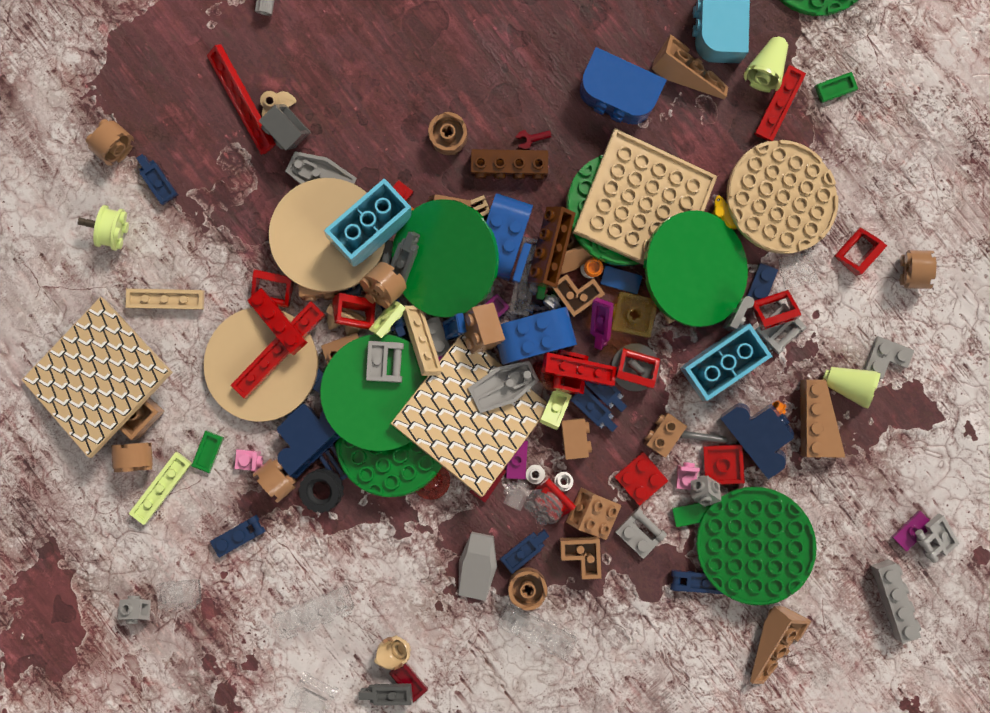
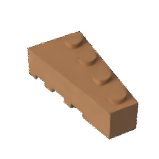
M800 380L801 456L846 458L827 381Z

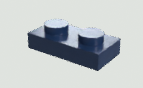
M759 263L746 297L750 296L754 301L767 297L778 269Z

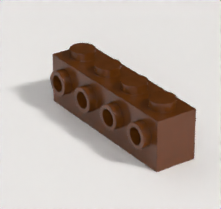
M471 149V176H475L476 179H486L487 176H494V179H505L506 176H513V179L517 180L525 179V177L543 180L544 177L548 176V150Z
M546 207L527 282L540 287L557 288L575 212L564 207Z

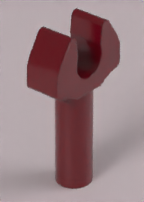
M522 130L515 138H525L527 140L526 143L518 145V149L530 150V145L533 142L552 138L550 130L533 135L528 134L526 130Z

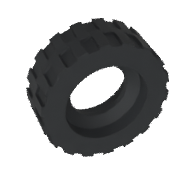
M319 468L306 475L300 482L299 497L303 505L316 513L328 512L337 506L344 495V486L342 485V480L338 477L339 475L335 474L332 470H327V468ZM323 481L329 485L330 495L327 499L320 500L314 496L313 486L316 482Z

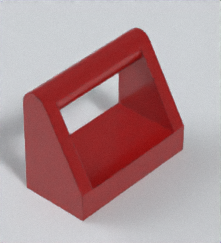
M859 227L834 257L855 276H858L865 272L887 245L879 238ZM863 236L873 246L855 264L844 256Z
M254 269L251 296L258 291L260 279L285 284V300L271 297V299L277 306L289 308L294 282L284 275Z
M789 290L755 300L752 306L761 331L796 320L801 316L800 309ZM786 298L790 311L765 319L759 307Z
M338 293L333 297L332 303L335 324L368 330L374 323L376 303L372 304L364 297ZM342 307L364 311L366 321L341 317Z
M623 348L616 370V378L654 388L660 359ZM625 357L654 365L650 379L622 371Z
M558 350L557 352L558 355L586 361L589 356L565 350ZM554 375L553 389L569 394H584L585 381L565 377L563 386L561 385L562 377Z
M546 477L534 489L560 518L576 507L549 477Z

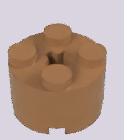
M445 112L435 116L430 122L428 128L429 138L436 151L444 155H456L464 148L468 138L467 127L459 115ZM451 131L452 135L445 137V133Z
M103 119L99 123L98 128L87 136L86 143L90 151L106 165L112 166L114 165L112 162L117 161L119 163L130 153L133 147L131 140L134 142V137L116 121Z
M907 250L905 255H901L900 266H903V274H900V285H904L908 289H932L934 284H930L931 279H935L937 269L936 257H932L934 251Z
M378 263L359 281L366 293V299L370 303H377L386 309L406 290L404 278L400 273L396 275L393 272L395 268L388 263Z
M152 442L111 445L114 473L152 469Z
M270 458L253 473V476H259L257 482L270 497L275 495L277 497L275 501L278 503L296 488L294 484L297 481L281 470L283 467L279 464L278 459L273 461Z
M528 567L514 572L508 583L510 600L514 605L523 610H534L540 607L547 596V584L544 576L537 569ZM526 585H529V587H532V588H530V592H527L526 590H523V589H525V586H526Z

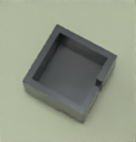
M286 104L274 105L259 120L263 131L268 135L271 134L276 139L274 141L276 145L282 150L296 148L311 133Z

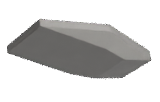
M294 152L285 171L300 184L319 178H336L353 184L357 180L356 177L330 159L301 152Z
M530 361L497 367L468 387V390L479 413H483L516 402L539 379Z
M471 532L459 559V596L486 601L497 569L494 536Z

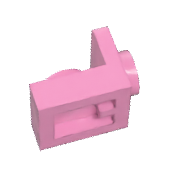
M237 449L235 469L255 472L263 465V456H260L261 451Z
M683 462V466L678 465L677 489L691 490V481L697 479V473L700 471V468L695 467V463Z

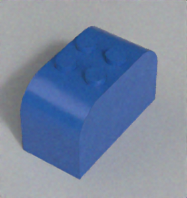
M596 47L583 74L580 95L588 106L594 108L593 110L601 115H604V113L610 115L612 120L619 123L623 121L627 124H639L650 115L667 79Z
M498 193L494 197L486 223L492 229L498 246L499 266L497 278L509 281L533 210V205Z
M558 308L501 324L505 340L497 345L501 363L504 365L577 345L568 308Z

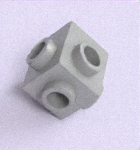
M707 475L700 476L698 479L691 481L690 494L692 499L704 507L721 501L720 484Z
M128 596V599L120 600L118 620H126V624H138V620H150L151 600L140 599V596Z

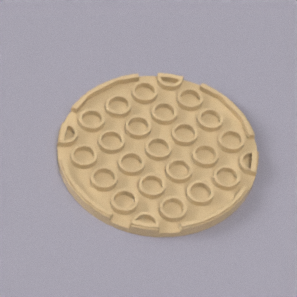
M788 140L767 141L747 151L733 167L727 184L728 209L734 224L742 235L755 246L777 254L801 252L823 239L831 229L838 210L836 182L831 170H828L822 162L823 159L810 148Z
M319 178L296 186L282 198L275 208L270 221L269 244L277 265L290 280L299 286L316 292H339L359 284V281L380 262L385 243L362 263L352 266L327 239L324 232L329 225L367 192L345 180Z
M253 308L244 309L231 315L214 331L204 355V376L213 398L230 414L248 421H273L295 411L310 395L317 378L318 353L311 334L309 333L305 337L308 343L294 356L289 353L248 398L244 399L230 385L276 338V335ZM282 311L290 321H292L295 318L292 315Z

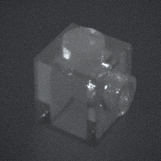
M519 479L517 482L507 483L503 492L506 495L503 503L521 511L530 492V488L527 487L528 484Z

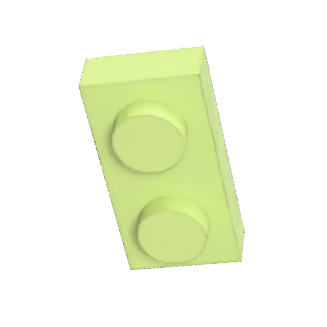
M395 301L382 312L368 330L382 338L390 331L393 323L401 318L406 308L401 303Z
M553 389L539 423L558 430L572 395Z

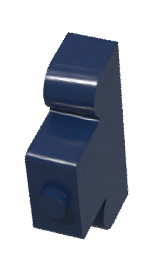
M738 403L721 415V420L769 480L785 468L786 455L780 448L794 438V432L788 425L790 422L783 413L780 415L772 404L767 405L755 415L750 416V408L746 404Z
M301 404L295 411L286 416V420L277 427V432L288 443L290 448H284L279 452L278 462L289 476L298 478L340 438L326 419L324 411L321 412L319 417L311 407Z

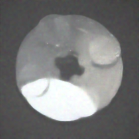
M542 489L533 490L527 497L524 508L541 525L545 526L547 523L553 524L558 522L563 515L561 501L550 492L545 494L541 492Z

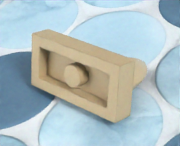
M331 303L326 310L328 313L327 324L329 330L340 325L334 322ZM342 307L341 317L366 321V317L352 309ZM345 325L347 336L362 329Z

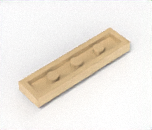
M126 288L125 308L204 310L205 291Z
M404 306L406 309L403 311V316L421 375H440L442 368L424 312L415 306Z

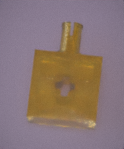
M619 292L616 304L613 305L611 331L650 338L657 308L652 298ZM633 311H635V314L638 315V318H635L634 320H632V316L629 315Z

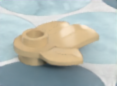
M266 91L260 97V103L263 107L262 117L276 104H286L289 108L297 100L293 95L285 91L277 94L273 91ZM267 97L273 98L272 104L266 102Z

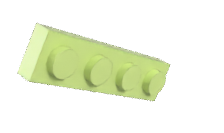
M175 452L129 514L141 524L146 525L192 465V462L179 452Z

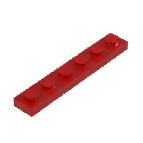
M221 44L215 45L207 54V57L260 154H266L276 143L271 134L268 135L261 128L262 124L259 122L261 116Z
M310 301L291 323L305 338L326 315ZM276 337L230 386L244 399H247L289 355V351Z

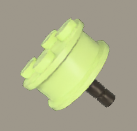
M103 205L100 208L96 221L79 217L77 223L81 226L94 228L93 242L96 247L105 245L111 247V250L114 251L122 249L123 234L127 233L129 229V222H126L127 212L124 209H119L118 211L109 209L107 205Z

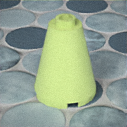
M783 37L771 38L746 68L744 79L747 80L748 78L751 82L750 86L763 92H770L771 89L778 91L782 84L788 50L786 40Z
M831 367L830 370L826 369L823 380L827 381L829 388L863 408H869L881 373L869 370Z

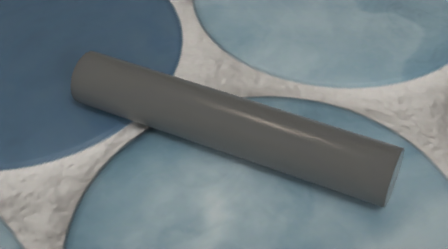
M684 431L681 435V438L719 444H726L727 437L689 431Z

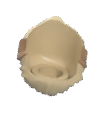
M396 635L387 637L378 645L374 662L388 670H396L403 667V664L409 660L411 646L406 640Z

